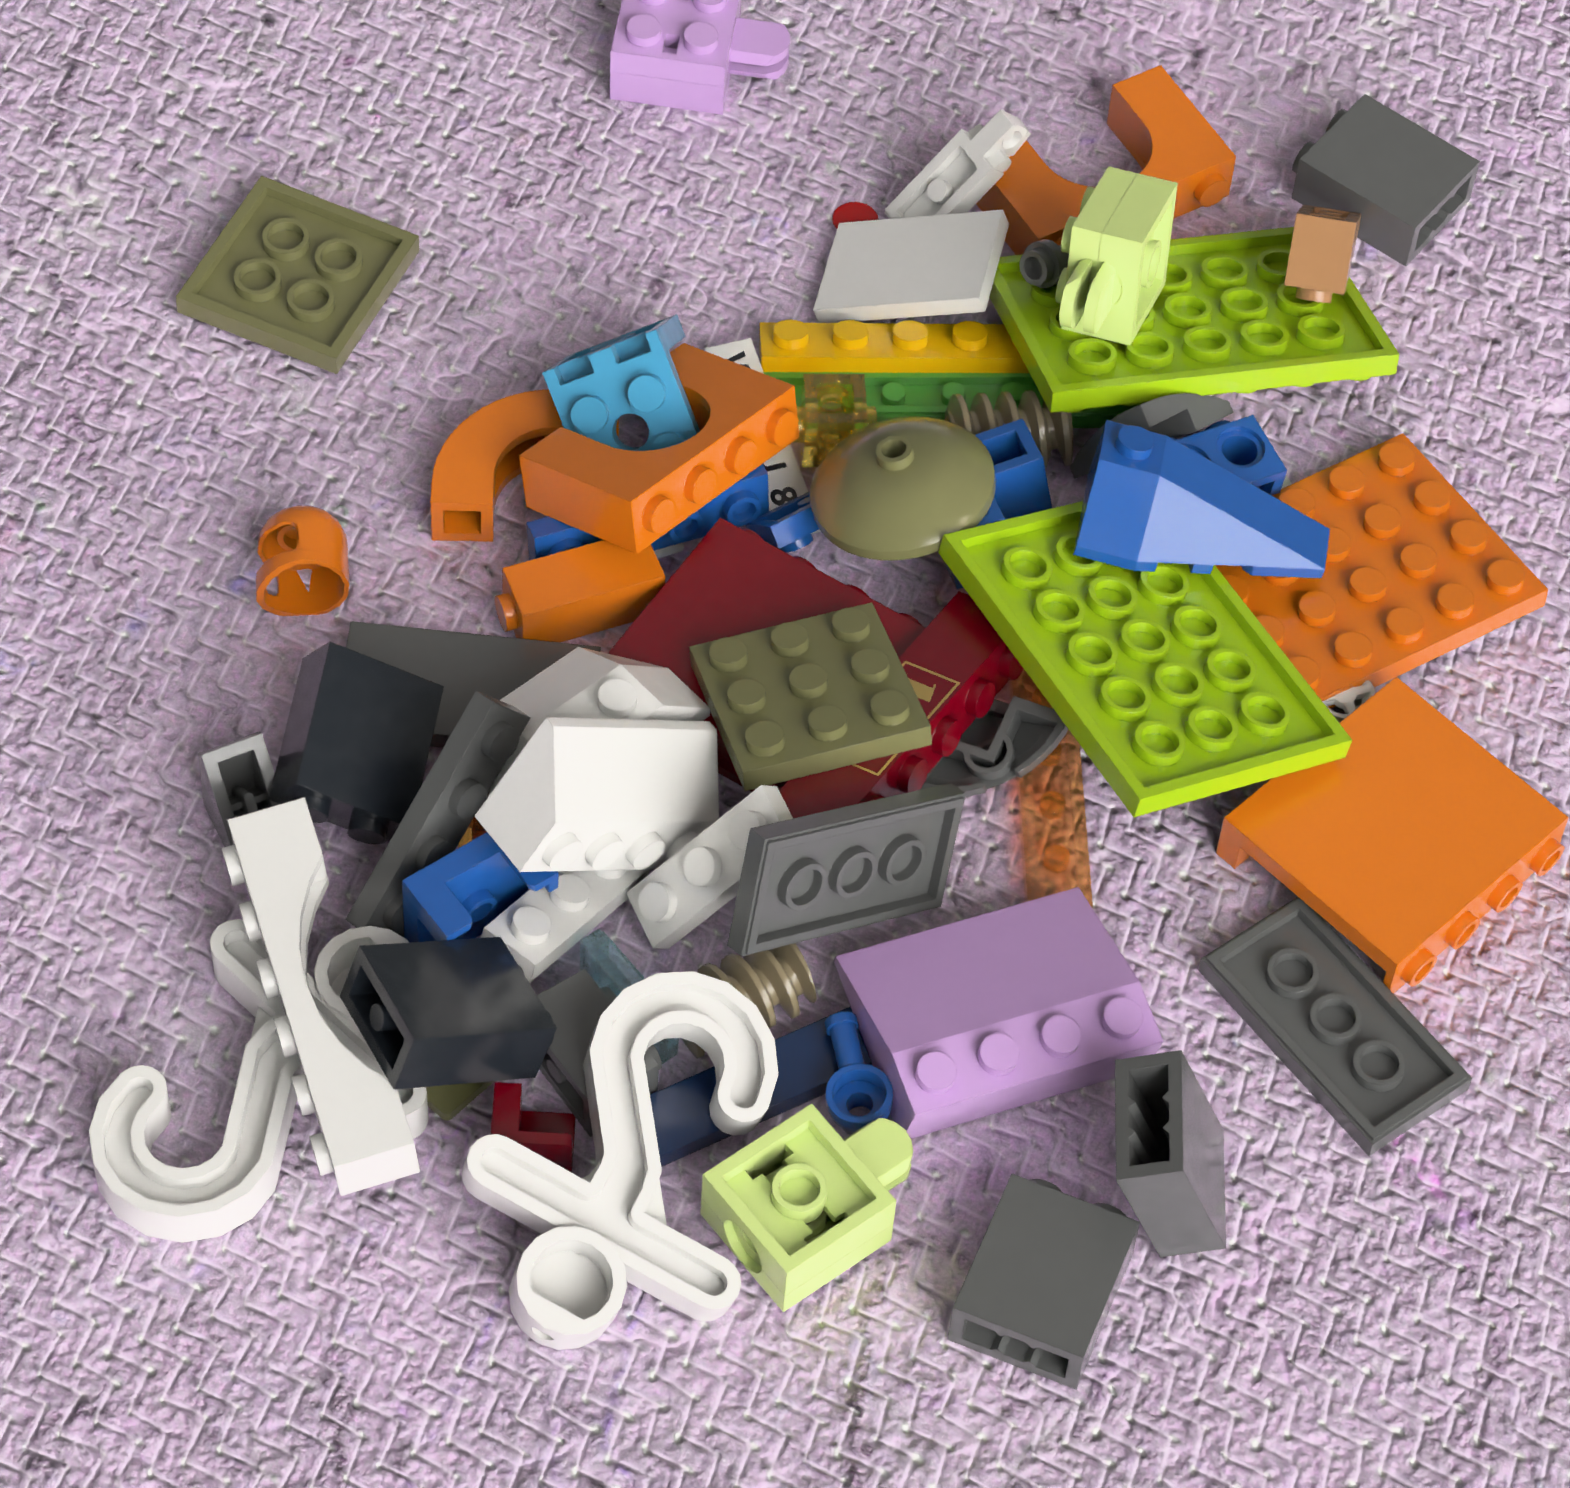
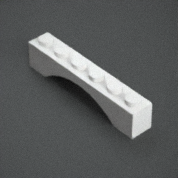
M305 797L228 819L234 845L221 848L232 886L245 883L250 901L238 905L249 942L262 939L267 953V958L256 961L266 998L268 1000L280 996L285 1015L273 1018L284 1057L297 1054L303 1073L292 1076L291 1079L302 1116L316 1113L321 1133L309 1136L320 1175L334 1172L340 1195L343 1196L419 1173L420 1168L414 1140L398 1090L392 1088L386 1077L367 1067L340 1043L319 1014L308 988V942L316 911L329 886L322 850Z

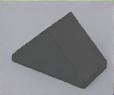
M256 732L198 753L203 803L224 847L234 845L228 819L280 805L269 800L275 772L261 732Z

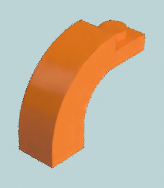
M549 389L522 392L496 400L471 414L449 435L436 458L432 474L430 501L432 540L493 542L496 501L503 488L513 478L522 474L519 455L558 428L563 427ZM619 419L616 425L617 436H619Z

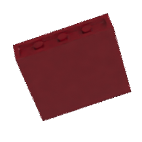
M719 518L607 654L669 668L708 706L691 667L690 646L871 602L898 658L926 627L922 626L911 615L898 613L871 599L862 589L850 584L845 585L817 570L808 560L799 556H791L765 542L754 531L747 528H739ZM710 711V716L703 721H710L717 730L718 773L742 786ZM787 781L769 786H777L778 790H780Z

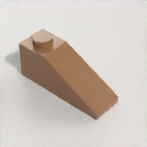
M1305 204L1296 213L1284 283L1286 286L1297 287L1296 298L1331 303L1333 293L1345 294L1360 226L1361 213Z

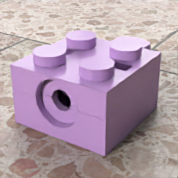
M622 0L610 51L609 99L723 115L731 74L775 80L785 73L789 65V32L785 25L781 23L741 18V0Z

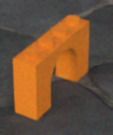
M1161 65L1112 85L1107 125L1142 168L1143 171L1139 174L1178 183L1173 220L1202 206H1213L1229 195L1236 155ZM1026 140L1015 155L1009 157L1012 163L1007 171L1003 172L1004 175L976 203L981 211H1004L1009 222L1005 242L1015 255L1024 254L1025 249L1031 243L1042 239L1052 240L1057 245H1061L1066 222L1070 216L1078 217L1081 202L1088 187L1068 181L1053 172Z
M682 343L672 350L670 355L700 432L690 439L670 447L647 451H631L605 445L560 427L519 455L526 507L638 554L799 438L795 385Z

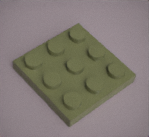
M261 176L176 295L177 312L338 374L419 253V236Z
M872 602L689 647L691 667L744 791L757 789L760 785L769 786L932 745L931 725Z

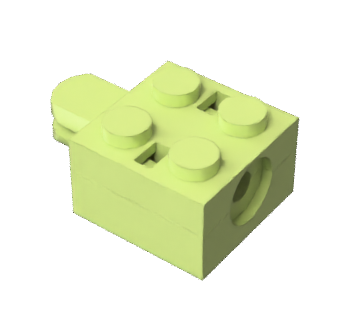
M1108 166L1097 186L1087 187L1081 202L1080 213L1078 217L1070 216L1068 218L1061 240V251L1069 253L1068 267H1065L1061 272L1055 296L1056 303L1061 304L1059 311L1061 329L1131 345L1165 285L1177 182Z
M810 1104L703 1173L700 1215L782 1312H785L891 1241L897 1200L889 1191L905 1181L910 1175L913 1157L912 1140L903 1127L885 1118H878L866 1124L843 1140L815 1106Z

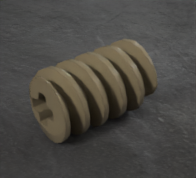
M1032 390L1025 391L1022 394L1018 408L1011 393L1008 391L1001 392L998 395L994 409L985 393H977L974 396L970 410L961 394H952L945 411V421L957 424L976 435L1023 418L1043 457L1044 466L1047 467L1051 452L1055 449L1059 450L1064 466H1071L1073 459L1071 413L1063 411L1051 413L1045 401H1043L1041 407L1036 393Z
M796 943L746 955L743 958L740 955L731 953L721 960L720 968L714 964L707 963L702 965L697 971L698 973L731 984L758 1007L769 1029L776 1025L774 1006L779 1004L787 1016L793 1019L800 1015L798 996L803 994L811 1003H815L817 1000L810 970ZM682 1039L694 1057L698 1059L705 1055V1051L696 1043Z

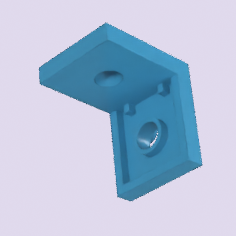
M673 315L568 355L542 372L563 427L605 445L631 451H647L670 447L684 442L700 432L669 352L670 348L686 337L678 315ZM636 414L645 420L649 428V436L644 445L630 447L622 443L618 438L616 425L622 415Z

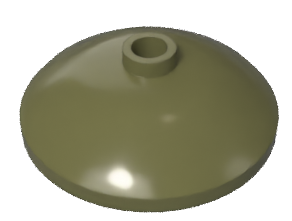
M896 417L867 425L838 443L824 457L815 471L810 486V503L819 529L830 542L840 549L868 559L906 560L939 551L944 534L976 527L988 512L994 499L996 476L993 461L986 446L967 429L957 424L931 417Z

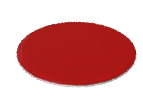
M861 202L842 204L834 211L832 216V222L836 229L839 223L879 220L876 211L869 205Z

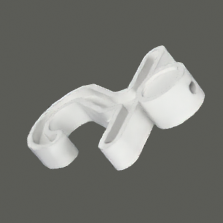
M241 919L228 920L220 924L213 931L210 939L216 980L255 1017L251 1039L245 1045L222 1147L211 1159L198 1166L186 1168L168 1166L153 1157L150 1152L152 1144L169 1125L172 1115L165 1078L158 1070L144 1065L133 1066L120 1073L99 1098L89 1128L98 1190L117 1218L146 1236L181 1243L220 1237L252 1219L276 1189L297 1101L291 1077L302 1074L303 1071L298 1055L284 1057L273 1018L283 1016L285 1012L280 996L267 1000L256 965L257 960L267 958L263 940L249 942L243 920ZM374 926L352 928L332 938L320 951L314 968V978L307 973V984L319 1014L340 1043L367 1067L386 1077L341 1000L340 994L359 946L409 942L390 929ZM426 1087L397 1089L413 1139L420 1136L427 1127L429 1116Z
M695 971L656 973L623 989L601 1014L593 1031L583 1062L597 1165L589 1175L580 1178L512 1139L499 1134L483 1136L477 1139L470 1147L462 1168V1182L467 1191L480 1201L541 1234L523 1252L509 1286L511 1312L520 1329L536 1343L562 1350L581 1348L598 1339L620 1310L627 1289V1282L700 1321H713L720 1318L738 1297L741 1279L735 1265L727 1258L667 1226L659 1179L662 1168L644 1062V1054L647 1049L663 1039L682 1038L696 1043L708 1053L715 1066L716 1085L709 1105L710 1117L715 1126L722 1132L733 1136L745 1135L753 1131L769 1108L778 1078L775 1038L758 1007L728 982Z

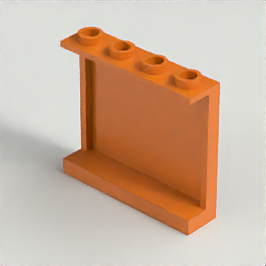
M1397 677L1392 679L1340 722V725L1352 739L1345 758L1270 779L1224 817L1216 854L1234 869L1251 856L1384 969L1386 973L1383 983L1393 994L1405 983L1411 987L1419 984L1434 967L1437 956L1449 945L1455 950L1463 946L1477 930L1480 919L1487 912L1493 909L1499 913L1508 907L1519 894L1523 885L1522 882L1534 872L1539 876L1546 874L1557 863L1564 852L1565 847L1560 842L1569 818Z

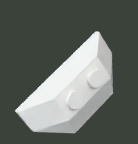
M577 647L500 700L516 707L531 718L520 736L516 750L506 760L487 793V798L546 717L703 721L710 716V709L669 668Z

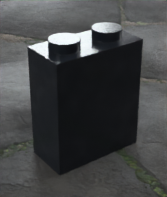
M328 642L302 658L269 800L283 804L305 797L313 823L329 822L348 829L347 834L349 837L366 844H382L390 840L422 786L444 686L333 642Z
M501 937L359 946L340 994L341 1000L394 1090L536 1078L557 1029L550 1013L544 1008L526 979L522 968L517 964Z

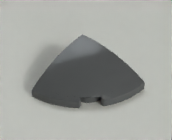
M1183 393L1167 395L1147 401L1124 411L1110 421L1128 426H1139L1147 431L1178 438L1196 432L1234 412L1230 402L1209 395L1200 396L1199 394ZM1104 425L1086 441L1077 453L1070 466L1074 479L1089 473Z
M1013 696L1010 704L994 699L987 714L982 718H976L961 735L954 752L948 757L943 756L927 774L921 789L952 783L966 793L965 797L986 793L989 788L1003 784L1015 777L1021 778L1032 771L1058 746L1066 735L1068 728L1052 708Z

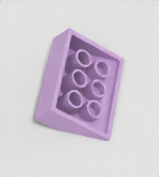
M1079 887L835 956L834 964L852 1012L857 1016L859 1030L872 1065L884 1072L892 1084L893 1105L890 1113L893 1121L903 1127L911 1139L1114 1079L1115 1060L1156 1054L1164 1042L1140 981Z

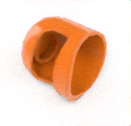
M296 505L284 508L269 517L259 532L257 553L263 565L256 573V601L261 608L279 616L326 614L339 607L349 593V565L346 534L337 518L323 509L309 505ZM297 570H312L309 592ZM276 577L277 595H271L266 590V587Z

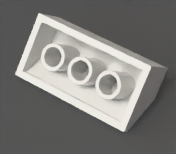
M546 717L475 814V818L519 872L657 869L719 819L717 730L710 721Z

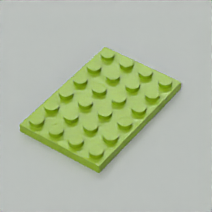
M1294 227L1171 239L1165 285L1131 345L1061 329L1059 322L1061 304L1056 303L1055 300L1057 285L1044 289L1029 284L1023 278L1020 271L1019 263L1022 255L1000 257L989 296L1051 413L1061 411L1076 413L1088 408L1115 405L1136 406L1143 402L1173 394L1191 393L1205 396L1232 392L1252 393L1259 389L1286 386L1308 387L1315 383L1349 379L1363 381L1371 377L1396 374L1399 360L1398 351L1350 277L1348 278L1345 294L1333 293L1331 303L1296 298L1297 287L1284 285Z
M1083 501L943 535L938 551L939 555L1133 817L1346 757L1352 743L1351 737L1215 565L1211 574L1191 573L1188 564L1158 563L1155 572L1133 571L1073 555Z

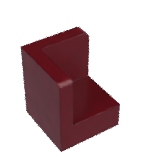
M495 1082L491 1135L499 1134L508 1137L572 1173L575 1116L571 1113L522 1111V1083Z

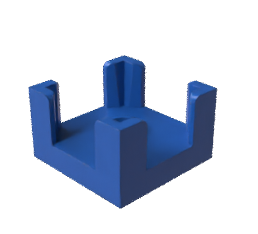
M488 832L402 880L404 938L409 943L476 938L482 934L485 926L529 891L528 888L538 891L545 887L548 892L557 889L559 872H519Z

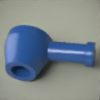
M838 1012L829 1016L824 1022L826 1033L831 1036L839 1069L827 1083L826 1106L833 1121L847 1134L851 1135L878 1118H888L893 1105V1088L884 1072L864 1063L857 1034L859 1024L856 1014L853 1012ZM855 1107H865L870 1110L864 1116H855L849 1111Z

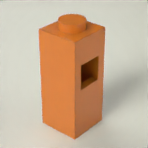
M601 540L502 568V594L495 596V608L504 632L513 630L516 638L560 643L634 622L665 585V574L651 544L636 554Z

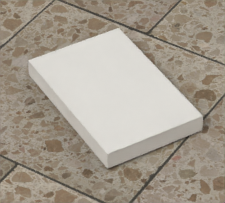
M991 210L839 223L813 308L819 323L985 312L1009 227L1004 211Z

